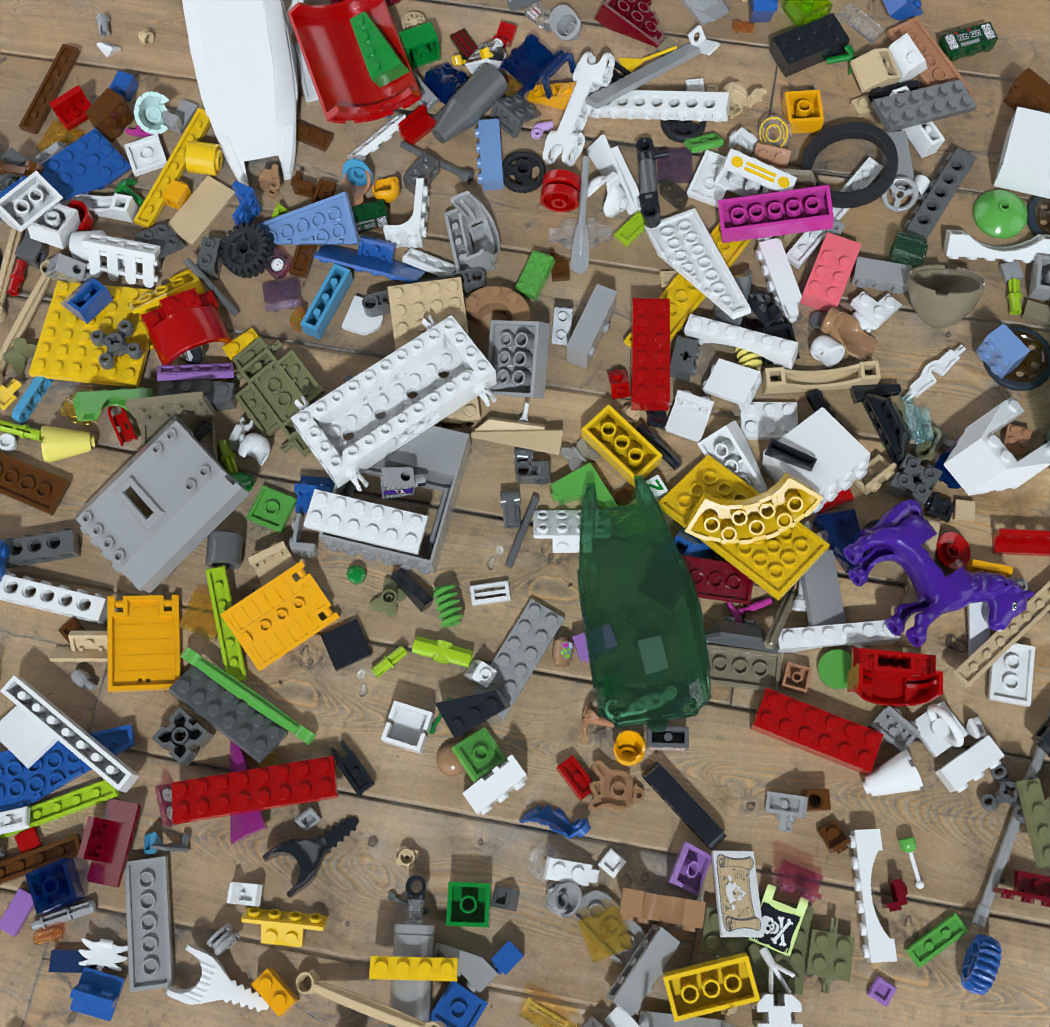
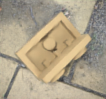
M879 454L869 462L867 474L860 480L857 478L853 483L867 496L871 491L873 493L876 492L885 480L889 481L895 476L897 465L895 463L890 465Z

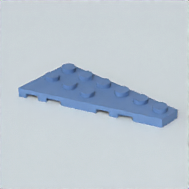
M347 192L339 193L257 224L273 240V245H361Z

